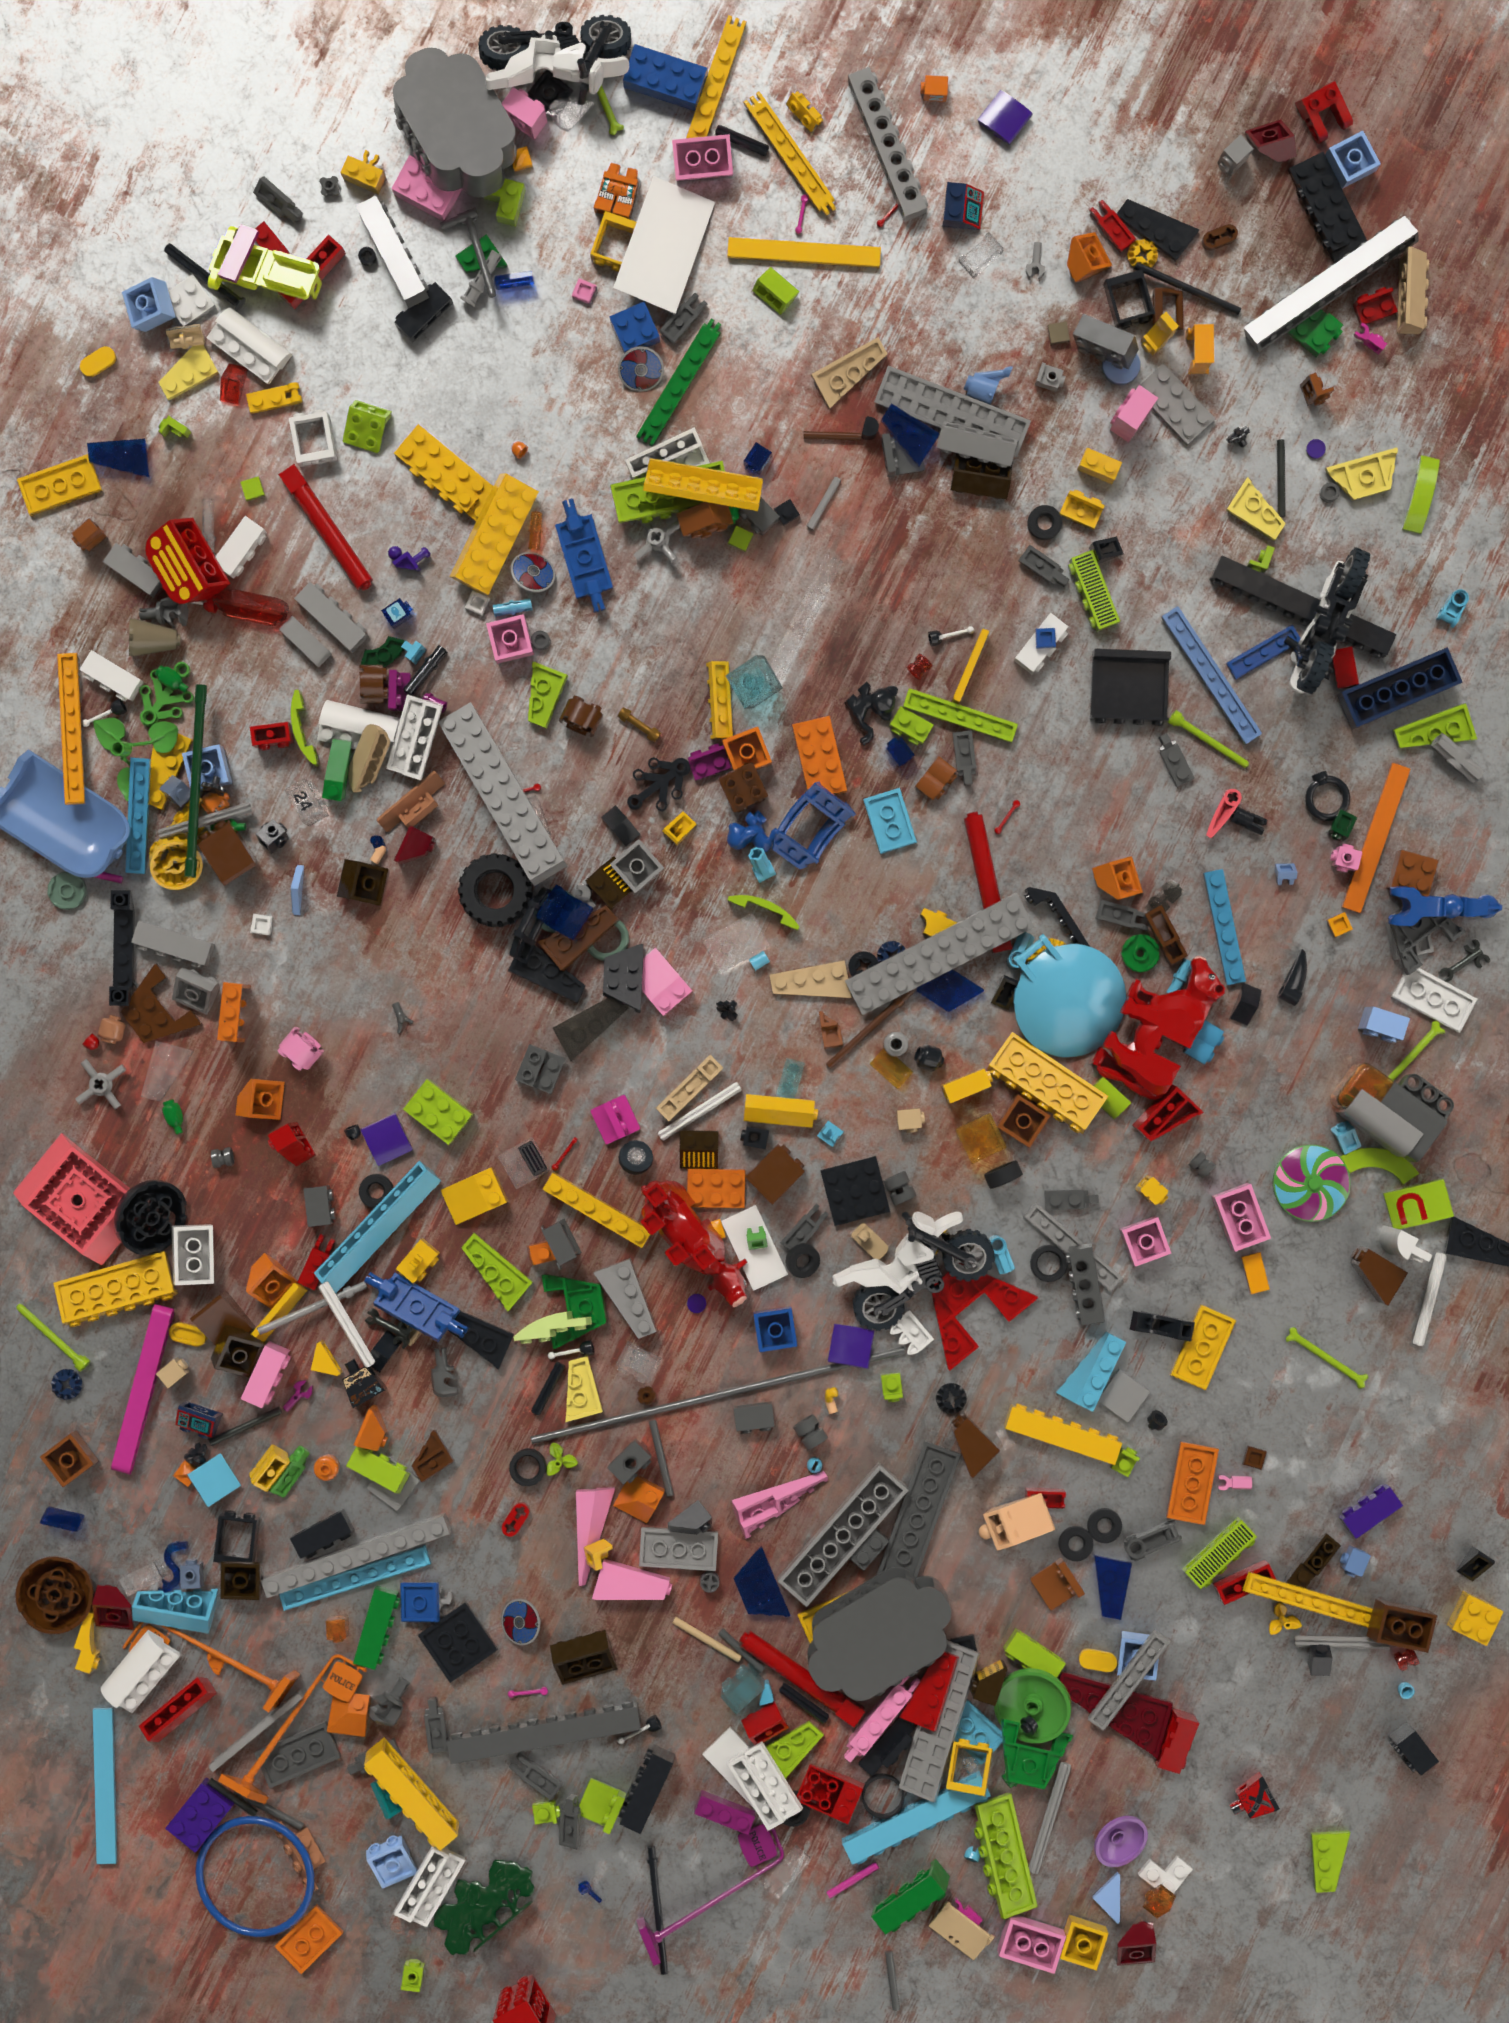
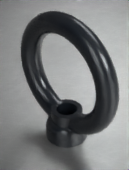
M1327 771L1312 775L1313 781L1308 786L1305 794L1307 809L1319 820L1333 821L1340 809L1347 811L1350 805L1349 789L1341 779L1328 775ZM1326 783L1336 785L1341 790L1343 796L1340 808L1329 814L1317 810L1313 803L1314 791L1318 786Z

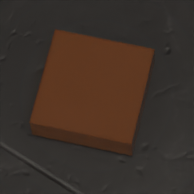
M1247 1445L1242 1464L1262 1470L1267 1451Z

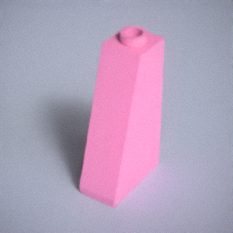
M603 1559V1568L600 1569L592 1599L664 1600L665 1595L670 1594L672 1584L669 1583L670 1577Z

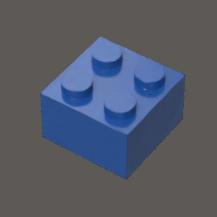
M645 301L609 316L610 323L623 353L634 347H651L660 343V336Z
M791 1306L753 1312L759 1352L797 1347Z

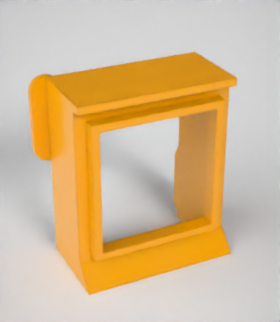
M1194 324L1191 331L1188 328L1185 333V339L1194 340V360L1190 363L1188 374H1209V367L1214 363V324Z

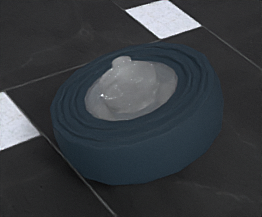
M629 1141L620 1149L618 1156L619 1164L629 1174H642L652 1165V1150L642 1141Z

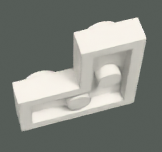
M1177 1855L1165 1870L1149 1858L1138 1872V1875L1170 1899L1193 1868Z

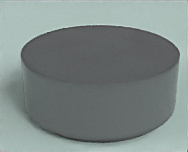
M1331 482L1324 484L1319 492L1320 498L1327 503L1334 502L1340 495L1339 487Z
M544 631L534 632L531 636L532 646L540 651L547 649L550 645L549 635Z

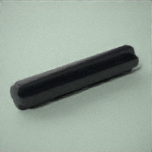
M718 125L715 130L716 136L730 134V142L762 156H766L769 151L768 145L725 126Z
M560 1362L555 1363L531 1409V1412L539 1416L542 1413L565 1368L564 1364Z
M783 1683L779 1692L822 1724L826 1723L829 1718L828 1713L788 1684Z

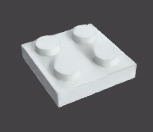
M193 274L169 290L175 316L183 327L190 326L216 307Z

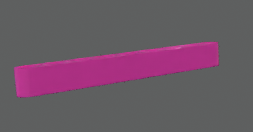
M157 1304L153 1307L111 1470L129 1475L133 1471L158 1377L156 1373L160 1370L169 1336V1329L174 1317L175 1309Z

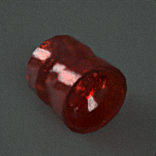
M919 653L915 657V661L906 668L915 678L921 680L924 677V673L929 671L933 665L925 656Z
M1405 1648L1403 1654L1401 1652L1393 1654L1402 1672L1408 1669V1665L1416 1666L1420 1664L1414 1650Z

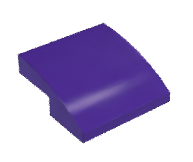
M1000 90L977 120L980 125L994 132L997 138L1010 145L1033 113L1012 96Z
M396 1113L361 1129L378 1166L413 1150Z
M834 1324L828 1362L869 1369L875 1331Z

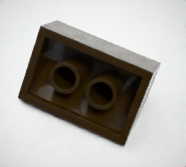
M956 453L950 490L958 493H970L976 496H988L1007 500L1011 483L1012 465L1006 468L1000 467L995 462L989 461L984 463L978 461V458L971 456L970 458H964L959 456V453Z
M606 1630L595 1631L592 1634L577 1636L574 1639L550 1645L552 1663L562 1685L617 1670V1664Z

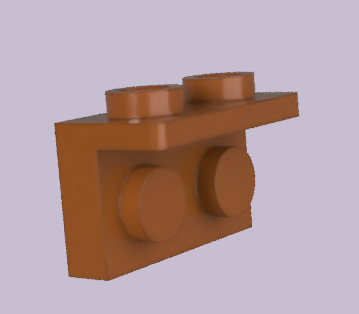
M1316 372L1308 375L1300 384L1307 406L1312 404L1319 406L1325 403V400L1330 398V394L1334 391V387L1322 389V379L1317 376Z

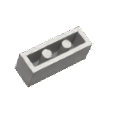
M115 543L103 562L154 598L162 584L152 568L147 565L149 561L140 555L135 557L131 554L133 550L125 544L120 546Z

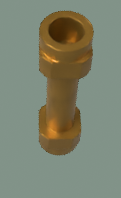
M623 707L617 715L620 720L630 722L647 734V738L650 741L656 742L661 732L657 728H650L631 715L632 711L628 708Z

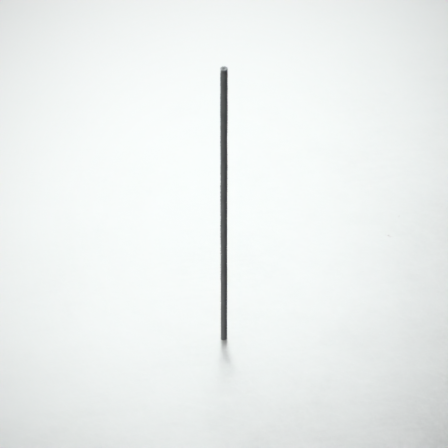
M904 1346L871 1354L870 1362L905 1354ZM832 1363L531 1436V1442L535 1444L841 1370L850 1366Z

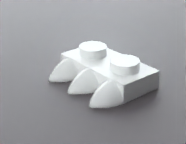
M907 1310L903 1314L902 1319L898 1320L895 1326L892 1325L890 1334L903 1332L899 1338V1344L912 1342L907 1350V1354L910 1355L920 1352L934 1340L910 1310Z

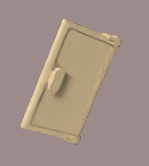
M949 1901L943 1905L942 1910L929 1924L931 1929L973 1961L986 1945H989L994 1939L992 1934L987 1933L953 1907Z

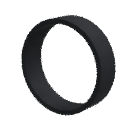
M880 1773L873 1775L865 1782L862 1790V1802L869 1814L879 1819H887L895 1816L902 1809L905 1796L904 1790L901 1789L902 1798L900 1804L889 1813L881 1814L872 1811L864 1800L865 1791L870 1783L877 1779L885 1778L894 1781L898 1786L900 1784L899 1780L894 1776Z

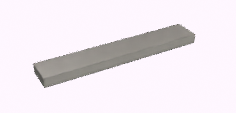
M1035 1203L1023 1216L1065 1253L1069 1252L1070 1246L1084 1244L1038 1203ZM1094 1253L1098 1281L1108 1291L1112 1292L1123 1277ZM1079 1262V1263H1077V1264L1080 1265L1083 1269H1086V1267H1087V1264H1086V1263H1084V1262Z
M1154 1629L1088 1716V1721L1104 1731L1170 1644V1639Z
M299 1689L215 1758L209 1765L210 1770L214 1772L304 1697V1691Z

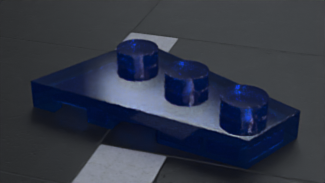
M892 403L881 419L884 426L917 466L920 467L940 433Z
M145 438L87 443L90 464L150 478Z
M1094 1555L1101 1615L1121 1620L1132 1562Z

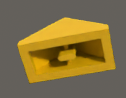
M683 811L662 832L677 846L697 824Z
M321 1340L316 1344L311 1370L338 1376L343 1370L324 1340Z

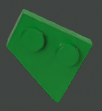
M487 234L479 239L485 260H487L492 250L500 254ZM473 244L455 255L466 273L480 270ZM503 257L497 264L496 268L508 267Z

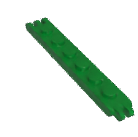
M711 318L708 324L704 323L636 438L640 439L643 433H645L643 442L647 443L651 437L652 440L649 445L652 447L655 445L721 334L718 331L721 327L719 322L712 328L715 320Z

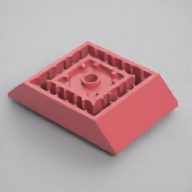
M61 1133L14 1190L13 1194L21 1205L82 1255L100 1265L107 1261L121 1243L115 1232L114 1215L119 1201L130 1188ZM77 1194L83 1199L82 1204L79 1206L73 1202V1198Z

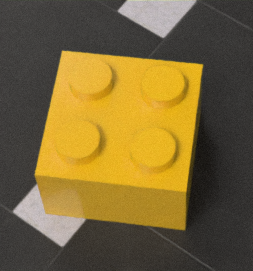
M1463 1590L1446 1625L1452 1630L1487 1646L1504 1611Z
M1069 1915L1064 1929L1066 1939L1060 1959L1097 1971L1109 1934L1106 1926Z

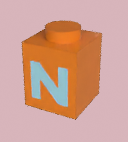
M925 75V81L921 82L920 94H924L923 101L946 102L948 76Z

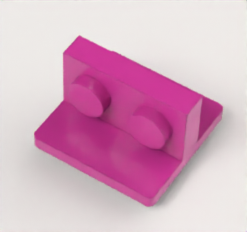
M626 1095L619 1096L591 1109V1114L605 1144H609L640 1129Z

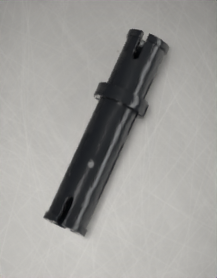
M438 645L433 653L424 659L423 665L403 688L404 692L413 696L431 672L438 668V664L448 653L447 650Z

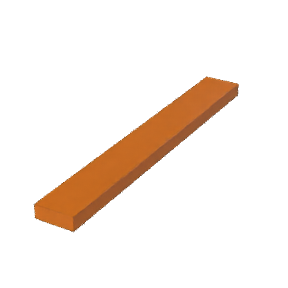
M1391 763L1361 849L1362 856L1359 868L1353 872L1341 906L1342 908L1359 914L1362 911L1409 776L1410 768L1396 763Z

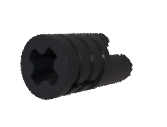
M1237 806L1230 818V822L1259 835H1263L1264 828L1259 825H1266L1268 821Z

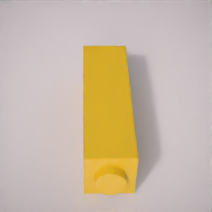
M746 1094L744 1121L812 1128L813 1120H817L818 1109H814L815 1101Z

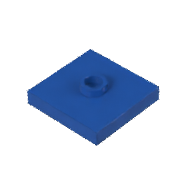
M439 1582L400 1583L401 1622L440 1621Z

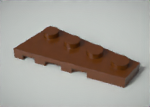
M605 905L588 914L583 919L570 924L563 930L553 933L550 937L538 941V943L560 970L564 971L620 920Z

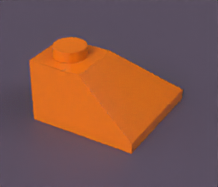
M1096 232L1074 236L1071 239L1067 267L1075 282L1087 280L1113 266Z
M1132 856L1092 868L1097 886L1117 900L1143 893Z
M250 1079L237 1096L235 1115L280 1120L285 1082Z
M264 1253L251 1266L246 1292L272 1309L293 1283L298 1281L278 1261Z
M372 1405L368 1409L354 1446L378 1451L380 1447H385L388 1437H386L387 1429L377 1405Z
M637 1475L631 1483L627 1481L623 1485L613 1506L648 1523L665 1489Z
M354 1693L350 1702L342 1701L333 1696L327 1732L365 1737L371 1696Z

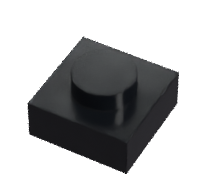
M791 499L774 508V511L780 516L783 526L800 517Z

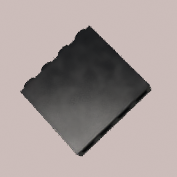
M1095 648L1092 651L1090 720H1095L1094 723H1106V720L1114 721V724H1125V721H1133V725H1144V722H1152L1154 726H1163L1164 723L1168 722V683L1171 651Z

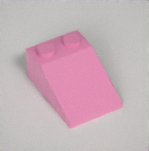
M656 948L643 958L642 992L659 1012L665 1016L693 991Z

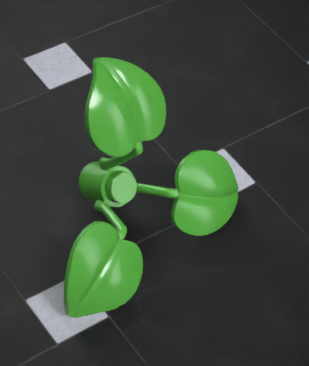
M106 718L93 721L95 733L100 744L105 749L111 750L113 755L120 756V759L129 766L130 761L126 757L131 754L132 747L153 744L157 752L168 753L175 747L178 738V727L171 722L162 721L150 727L148 734L152 739L151 741L128 743L121 740L125 736V727L119 719ZM128 767L123 768L117 776L118 787L126 801L129 800L130 768Z

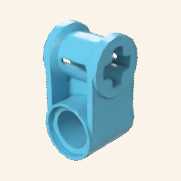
M1462 589L1452 592L1440 609L1436 619H1441L1454 628L1468 603V593ZM1456 594L1461 596V604L1455 602L1454 596Z

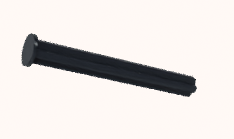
M168 243L164 248V252L208 285L210 273L174 245ZM221 283L218 290H214L234 305L236 311L240 310L245 304L246 298L239 297L223 283Z

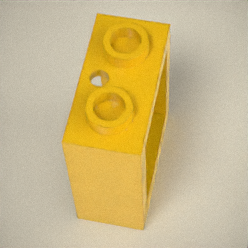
M605 211L590 253L593 263L599 266H604V264L611 266L612 270L619 272L622 262L598 254L607 227L611 226L633 234L637 222Z
M960 1738L958 1742L954 1741L946 1789L986 1797L993 1749L989 1748V1744L978 1742L977 1746L971 1745L970 1740ZM959 1748L987 1753L982 1787L953 1782Z

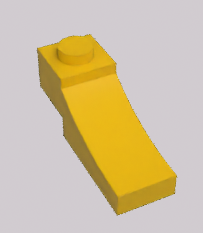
M1167 312L1160 316L1155 325L1140 341L1145 352H1150L1152 356L1165 346L1166 342L1173 337L1179 327Z
M91 1608L88 1616L82 1622L74 1646L75 1649L81 1650L75 1669L88 1674L98 1668L101 1660L98 1657L100 1651L96 1650L94 1640L95 1620L93 1608Z

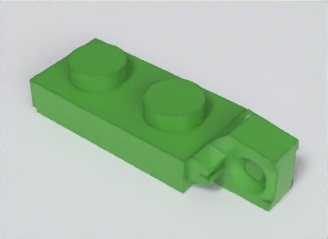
M299 1445L294 1454L290 1455V1463L269 1489L271 1493L284 1498L306 1468L305 1463L310 1452L305 1447Z

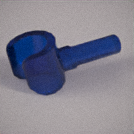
M588 1881L578 1884V1890L581 1895L588 1892L598 1903L602 1901L592 1890Z

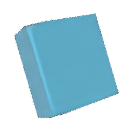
M768 1679L764 1681L759 1706L774 1701Z

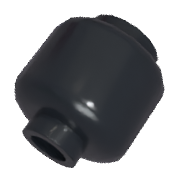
M924 1044L922 1047L919 1046L917 1048L914 1060L919 1068L933 1072L943 1065L944 1057H942L940 1048Z

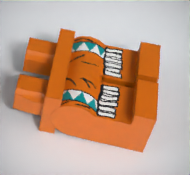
M611 163L608 170L604 171L597 200L593 207L594 212L604 215L605 211L631 220L639 186L637 180L638 170L628 168L626 176L619 175L621 166Z

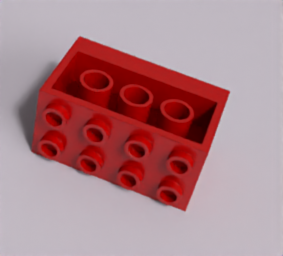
M532 1974L529 1977H521L517 1984L512 1987L510 1985L506 1986L500 1991L492 2021L494 2023H554L556 2013Z

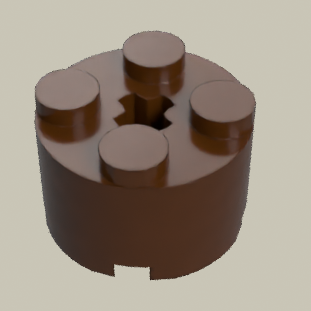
M359 665V670H363V672H359L360 696H364V699H360V704L384 703V700H387V687H383V681H387V668H383V665Z
M574 695L573 698L568 699L559 722L561 724L563 721L566 722V727L578 734L586 736L587 733H590V737H593L603 717V714L600 712L602 708L593 703L589 705L584 702V699Z

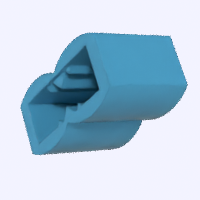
M1205 1020L1191 1048H1184L1183 1053L1202 1064L1209 1063L1215 1054L1213 1052L1215 1046H1220L1224 1040V1031Z

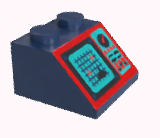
M947 182L942 227L980 230L984 191L965 183Z
M185 1401L178 1407L175 1425L180 1426L179 1429L189 1433L194 1431L198 1433L199 1437L209 1439V1437L215 1436L223 1413Z

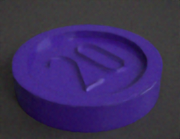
M1319 439L1311 440L1306 446L1308 456L1313 459L1322 457L1326 451L1324 442Z
M693 1294L688 1298L687 1307L693 1313H700L706 1307V1299L701 1294Z

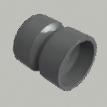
M906 1171L883 1180L887 1191H891L890 1198L894 1206L917 1196L913 1186L908 1185L910 1180ZM902 1187L903 1191L899 1193L897 1189Z
M814 1414L807 1416L793 1426L798 1437L803 1438L802 1443L807 1450L818 1446L828 1438L823 1428L818 1427L819 1422Z

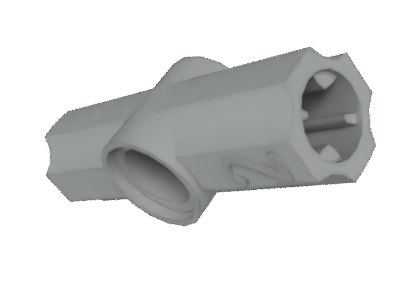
M1441 733L1433 740L1431 746L1445 758V761L1457 771L1459 770L1469 781L1475 783L1483 776L1484 770L1470 758L1471 755L1459 745L1457 746L1447 735Z

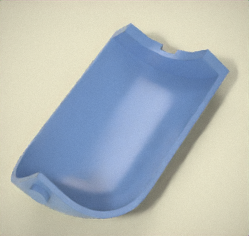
M29 749L19 756L7 777L10 779L9 783L5 788L0 787V829L72 875L91 878L103 873L123 853L121 849L126 843L130 832L129 823L124 814L116 806L85 787V804L65 805L63 772Z

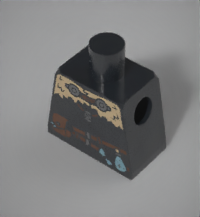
M355 1359L344 1364L349 1375L342 1380L352 1408L357 1407L387 1389L386 1385L371 1367L364 1366L360 1368Z

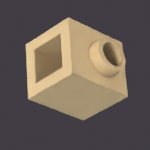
M920 1108L896 1110L898 1130L906 1129V1133L918 1132V1128H922V1123H925L924 1112H920Z
M176 1357L157 1372L156 1375L167 1388H170L190 1371L187 1369V1363L182 1358Z

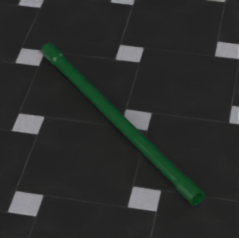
M196 684L195 719L188 837L184 877L196 878L197 868L196 852L205 704L207 700V685Z

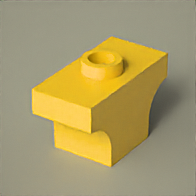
M923 908L920 914L925 920L923 934L929 937L957 923L948 919V914L939 910L935 913Z

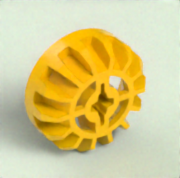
M174 837L173 840L163 839V843L160 845L156 844L153 853L149 855V869L153 879L160 886L170 890H180L194 884L200 877L203 868L198 848L196 852V878L184 877L187 839L180 840L179 837ZM177 847L183 849L184 851L180 853L178 851H172L171 848ZM168 849L169 853H167L165 859L161 861L162 854L164 853V851Z

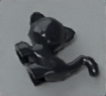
M866 681L858 689L860 693L858 697L852 694L844 702L849 709L851 719L860 729L866 732V735L860 739L862 745L869 743L874 737L873 728L864 722L867 711L871 709L881 719L890 721L896 702L895 696L898 693L897 687L878 688L871 693V686Z

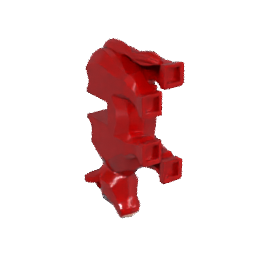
M1196 956L1191 960V974L1187 988L1183 990L1173 991L1166 995H1158L1146 991L1142 987L1140 980H1133L1126 994L1128 997L1119 1013L1128 1015L1129 1018L1137 1019L1140 1023L1135 1030L1133 1042L1128 1045L1121 1043L1115 1032H1109L1102 1047L1108 1049L1112 1056L1105 1049L1099 1047L1091 1062L1097 1065L1096 1070L1100 1075L1105 1078L1121 1081L1129 1089L1148 1099L1158 1100L1167 1093L1181 1066L1154 1053V1050H1158L1163 1042L1161 1037L1163 1036L1190 1049L1196 1035L1203 1027L1212 1004L1225 994L1226 988L1211 970L1205 957Z
M656 1180L649 1182L648 1185H643L641 1187V1194L645 1196V1206L641 1210V1214L644 1217L641 1220V1224L650 1235L659 1231L660 1235L670 1246L665 1251V1254L673 1265L677 1266L682 1263L694 1271L711 1275L713 1282L708 1287L710 1291L715 1288L732 1307L743 1304L747 1299L745 1293L747 1283L740 1272V1268L747 1263V1260L743 1259L736 1264L726 1262L725 1246L722 1237L714 1229L708 1218L704 1221L699 1219L691 1208L695 1204L694 1200L679 1182L672 1180L660 1182Z

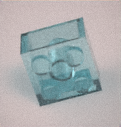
M764 655L754 656L726 675L744 709H753L783 689Z
M750 1663L746 1666L744 1664L736 1670V1675L732 1679L729 1677L721 1684L720 1697L735 1714L739 1713L765 1689V1679Z

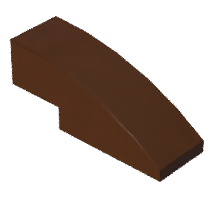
M1162 905L1144 914L1169 965L1188 956L1179 940V935Z

